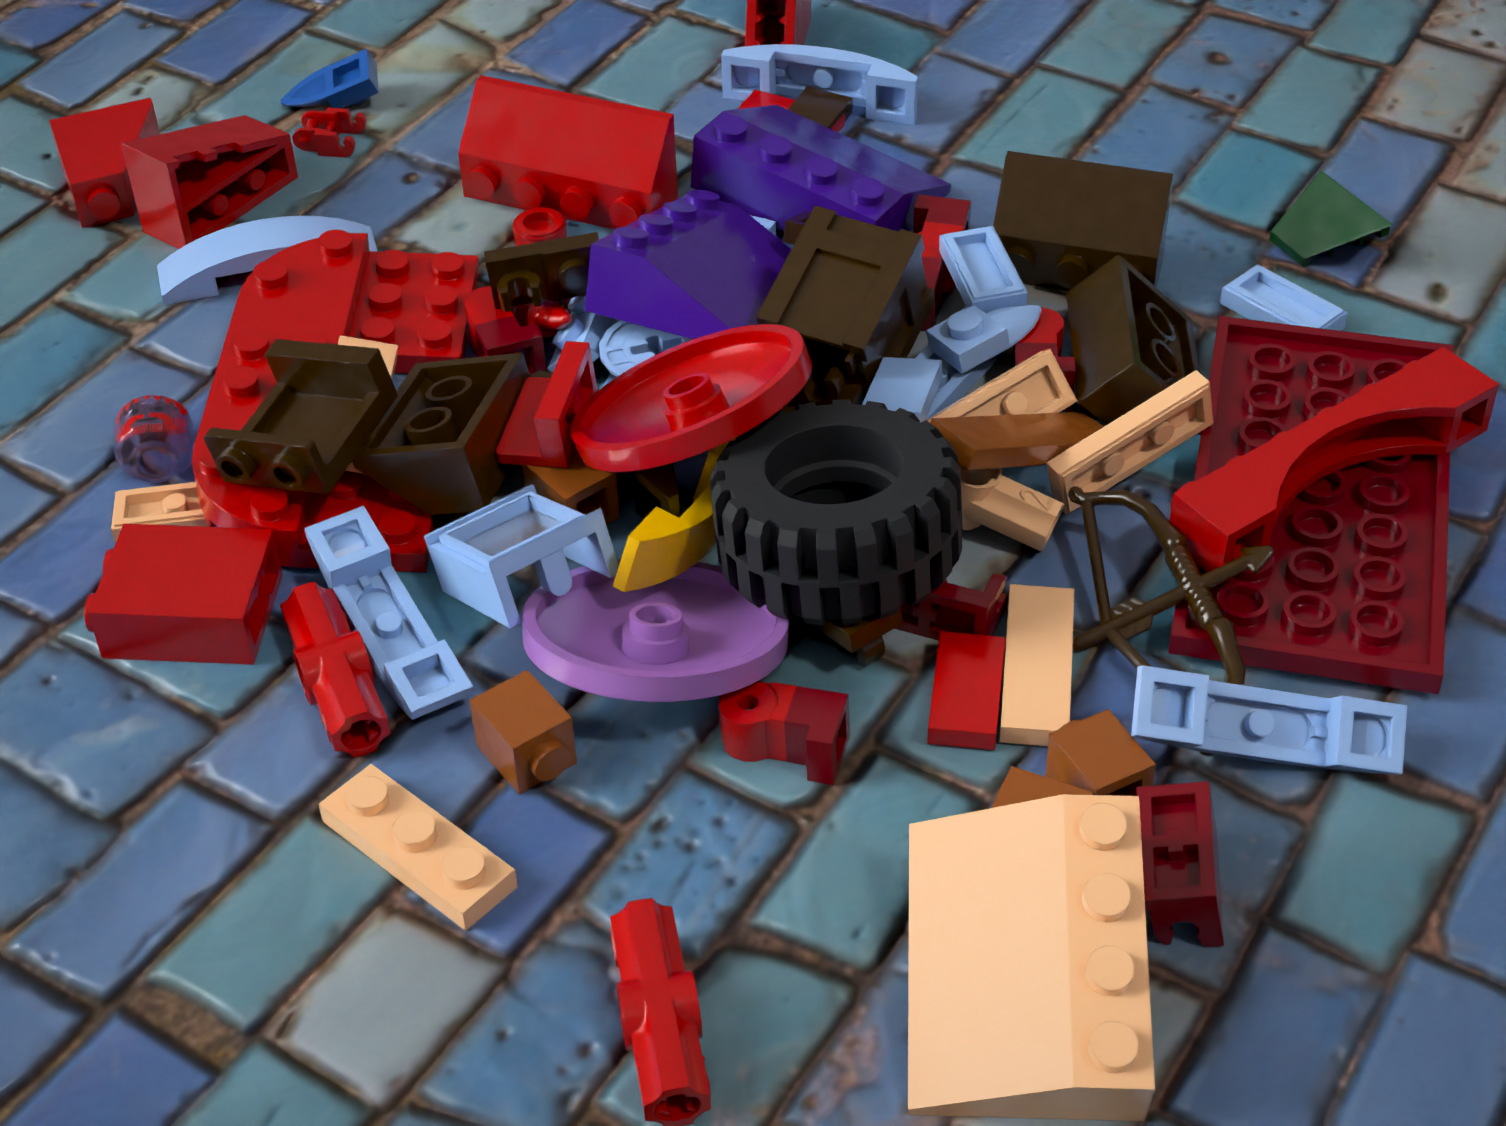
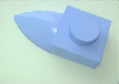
M972 305L965 310L952 314L945 321L926 330L929 349L963 374L1022 340L1039 320L1042 312L1039 305L1011 306L984 313Z

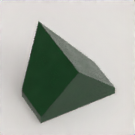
M1321 170L1271 230L1269 240L1302 267H1306L1312 264L1313 256L1325 251L1329 258L1334 256L1335 247L1351 242L1361 246L1364 244L1365 236L1371 233L1376 234L1379 238L1389 235L1390 226L1393 224Z

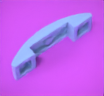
M789 44L725 49L721 54L723 98L745 101L754 90L798 97L807 86L853 98V105L866 107L867 119L915 125L918 76L881 59L828 47Z
M283 216L254 220L218 230L183 246L157 265L164 305L218 296L216 277L253 271L257 264L266 261L276 253L298 243L319 238L322 233L329 230L338 229L348 233H368L369 251H377L371 227L354 221L332 217Z
M364 506L305 528L306 538L329 589H333L336 597L339 599L350 630L359 631L365 644L371 667L392 698L412 720L474 694L472 683L445 639L437 641L391 564L390 548Z
M1142 665L1137 668L1131 736L1164 745L1243 759L1340 771L1401 775L1403 774L1407 705L1349 696L1324 698L1211 681L1209 680V675Z

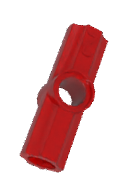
M316 582L294 587L289 598L280 604L283 621L294 646L295 664L309 705H317L322 724H324L329 742L332 743L334 751L350 753L354 758L377 751L378 744L391 733L388 718L374 687L373 670L359 631L350 630L346 615L341 609L339 599L336 597L333 589L320 587Z
M653 898L627 902L625 908L619 913L610 916V934L615 964L618 967L620 982H616L623 1037L626 1051L633 1050L645 1121L657 1122L663 1126L693 1124L699 1115L711 1110L710 1082L705 1068V1057L702 1055L699 1038H703L694 975L692 970L685 971L672 906H663Z

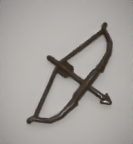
M1071 487L1068 493L1070 500L1082 508L1100 618V625L1073 639L1072 648L1075 651H1083L1108 639L1136 669L1142 665L1152 667L1132 647L1128 640L1150 630L1155 615L1187 601L1198 624L1207 631L1222 660L1227 673V683L1244 685L1246 668L1239 651L1235 626L1231 620L1224 618L1223 612L1210 592V588L1249 569L1252 573L1257 574L1273 556L1274 549L1269 545L1242 547L1240 550L1242 556L1202 575L1186 548L1187 538L1165 517L1157 505L1127 490L1085 493L1080 487ZM1094 506H1125L1142 515L1159 541L1165 553L1166 564L1172 572L1178 587L1147 602L1133 597L1110 608ZM1200 752V754L1207 757L1213 755L1212 753Z

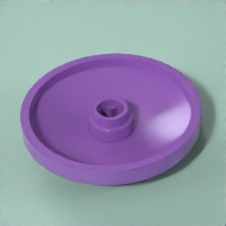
M697 562L674 578L650 587L622 592L613 587L615 576L609 578L586 566L570 570L572 586L568 593L556 596L544 590L542 586H539L529 596L523 608L524 650L530 660L540 670L568 686L616 699L674 702L723 695L750 686L769 675L779 666L787 652L789 620L772 615L767 610V605L758 608L747 601L739 591L729 584L722 573V567L708 563Z

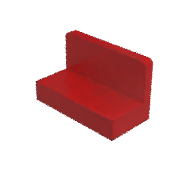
M566 341L551 378L529 377L525 380L496 448L499 463L568 467L576 447L570 435L571 423L580 408L597 392L589 342Z

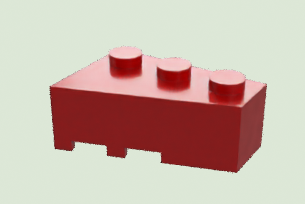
M247 115L121 143L143 233L178 249L205 235L225 228L298 178L290 134Z

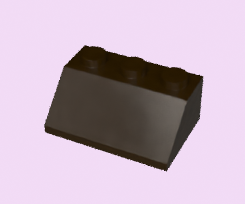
M1007 151L993 227L1023 284L1070 291L1119 254L1157 287L1163 263L1174 174Z
M1119 254L1066 293L1069 315L1067 326L1071 333L1073 350L1071 357H1075L1077 386L1075 397L1083 413L1092 419H1099L1105 425H1108L1195 370L1201 374L1192 319Z
M523 353L415 363L397 389L398 397L352 460L354 468L428 515L454 513L457 516L464 517L489 505L513 465L499 463L496 448L524 382L527 378L531 377Z

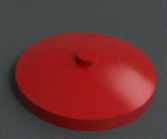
M749 325L708 334L663 351L610 381L580 408L571 423L570 435L582 461L587 466L600 471H638L681 461L716 448L744 434L782 409L800 392L808 381L812 371V361L801 334L795 329L784 325Z

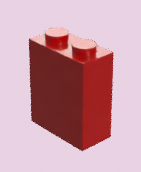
M123 524L114 548L108 549L105 553L103 576L96 593L89 594L84 609L86 628L89 632H94L102 659L254 665L283 577L273 529Z

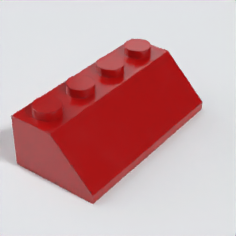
M480 75L476 80L458 151L464 197L523 210L537 207L551 208L560 212L565 219L614 230L635 222L641 215L650 214L660 209L664 203L673 202L678 199L674 114Z

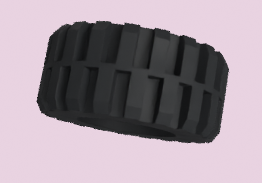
M849 399L832 400V404L816 406L815 402L797 405L795 411L788 413L779 410L763 421L762 424L736 437L735 441H730L718 457L717 464L711 473V501L718 562L722 565V573L729 584L739 591L747 601L758 608L767 605V610L772 615L789 620L793 615L802 617L806 624L824 625L825 620H842V625L861 623L863 617L877 615L879 619L895 615L900 606L907 603L913 607L926 599L931 592V588L937 590L953 571L952 568L958 562L962 552L961 467L958 465V456L953 446L935 426L927 420L920 423V420L914 413L902 408L892 411L888 410L884 403L867 401L865 405L851 404Z

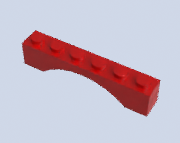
M1441 347L1419 360L1409 362L1401 370L1383 380L1368 384L1359 393L1335 406L1322 409L1316 416L1289 431L1278 433L1267 443L1243 456L1232 458L1224 466L1197 481H1190L1184 484L1178 491L1173 493L1170 522L1187 538L1186 548L1193 557L1194 562L1203 570L1209 572L1242 556L1240 552L1242 547L1270 545L1271 534L1282 512L1299 493L1320 478L1349 465L1382 457L1411 454L1446 455L1486 432L1499 383L1446 348Z

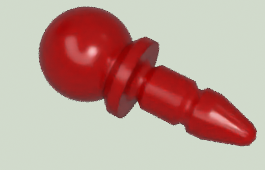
M547 300L543 302L542 306L535 307L533 303L519 305L515 308V317L520 327L536 323L543 339L556 335L559 330L565 329L572 320L568 310L561 307L557 301Z

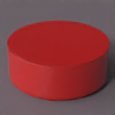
M546 207L531 208L520 213L513 221L515 245H525L527 241L536 243L567 237L565 217L560 212Z

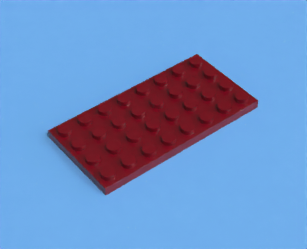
M1218 316L1209 376L1213 424L1201 431L1194 481L1224 466L1232 458L1243 456L1267 443L1278 433L1289 431L1313 418L1322 409L1333 407L1359 393L1368 384L1377 383L1394 374L1413 360H1419L1441 347L1453 353L1454 345ZM1450 452L1446 455L1411 454L1382 457L1349 465L1320 478L1295 497L1282 512L1271 534L1269 546L1274 549V554L1257 574L1252 573L1249 569L1210 588V592L1216 599L1224 618L1231 620L1235 626L1237 643L1244 665L1439 694L1444 677ZM1197 565V568L1200 570V573L1202 575L1207 573L1205 570H1203L1200 566ZM1184 601L1176 605L1168 654L1222 662L1209 634L1198 624L1188 602Z

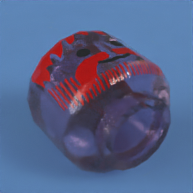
M162 395L142 396L132 399L124 405L115 420V458L122 471L134 479L148 483H161L187 471L192 462L194 447L193 420L188 410L178 401Z

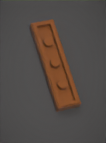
M1083 412L932 418L930 421L953 446L958 456V465L966 471L1047 465L1046 462L1104 427Z

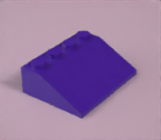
M779 105L725 110L696 133L693 138L690 187L695 190L717 193L720 196L719 201L738 205L749 215L776 221V228L781 231L785 229L786 220L805 211L812 212L815 205L834 210L840 216L898 232L900 229L911 231L913 229L914 205L917 195L946 197L951 190V184Z
M690 190L687 192V195L673 202L664 203L660 209L650 214L641 215L635 222L625 227L616 228L613 233L591 244L585 311L691 339L727 329L758 325L756 316L783 267L791 248L738 205L719 201L720 196L711 191Z

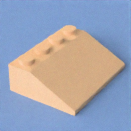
M1062 794L909 824L908 1115L1145 1121L1155 1092L1139 796Z

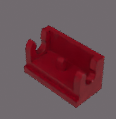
M993 573L984 592L947 583V580H945L937 590L931 588V592L926 599L911 607L907 603L902 605L903 624L894 629L939 641L940 631L994 636L1007 608L1008 594L1003 593L1002 590L1005 587L1008 576Z
M1209 781L1136 787V794L1139 796L1145 910L1150 911L1155 937L1164 945H1171L1173 939L1172 925L1177 922H1190L1196 925L1197 937L1204 948L1224 946L1218 839Z

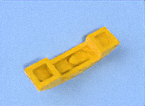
M730 441L709 451L693 498L694 503L680 518L656 506L630 533L615 576L614 588L622 592H628L662 583L691 568L714 547L716 536L710 478L712 470L717 464L718 457Z

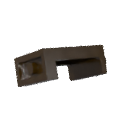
M276 339L264 354L277 381L276 385L241 431L210 428L203 439L224 482L329 494L398 397L397 391L379 348Z

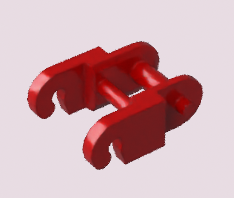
M328 107L326 111H307L301 118L304 128L295 130L292 140L297 148L304 151L317 152L318 156L346 158L354 152L355 141L351 136H346L343 141L344 146H341L338 135L341 133L359 134L363 132L367 125V119L363 113H357L355 117L356 123L352 122L351 113L346 108Z

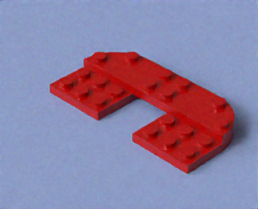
M335 229L322 233L319 238L286 248L254 267L253 272L248 276L239 292L192 452V466L200 509L209 527L273 529L281 566L320 569L306 538L305 528L364 506L390 548L391 564L396 572L427 573L430 553L424 535L434 531L437 515H428L367 475L345 471L329 494L224 482L203 437L210 428L241 431L276 385L277 381L264 355L276 339L338 345L341 335L398 345L394 373H409L415 363L463 359L465 357L470 327L465 312L464 300L470 292L477 288L479 277L478 255H459L454 252H442L439 254L407 253L400 250L369 251L368 233H348L344 230Z

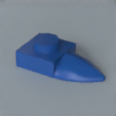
M364 49L323 67L294 86L281 99V104L291 107H313L329 103L332 108H345L350 105L361 104L369 99L370 96L379 93L376 62L368 49Z

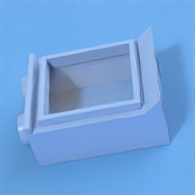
M532 484L424 535L442 591L510 629L521 624V620L506 576L534 563L542 588L556 596H562L568 593L572 586V577L565 557L609 578L616 575L619 567L601 508L587 515L537 494L535 486Z

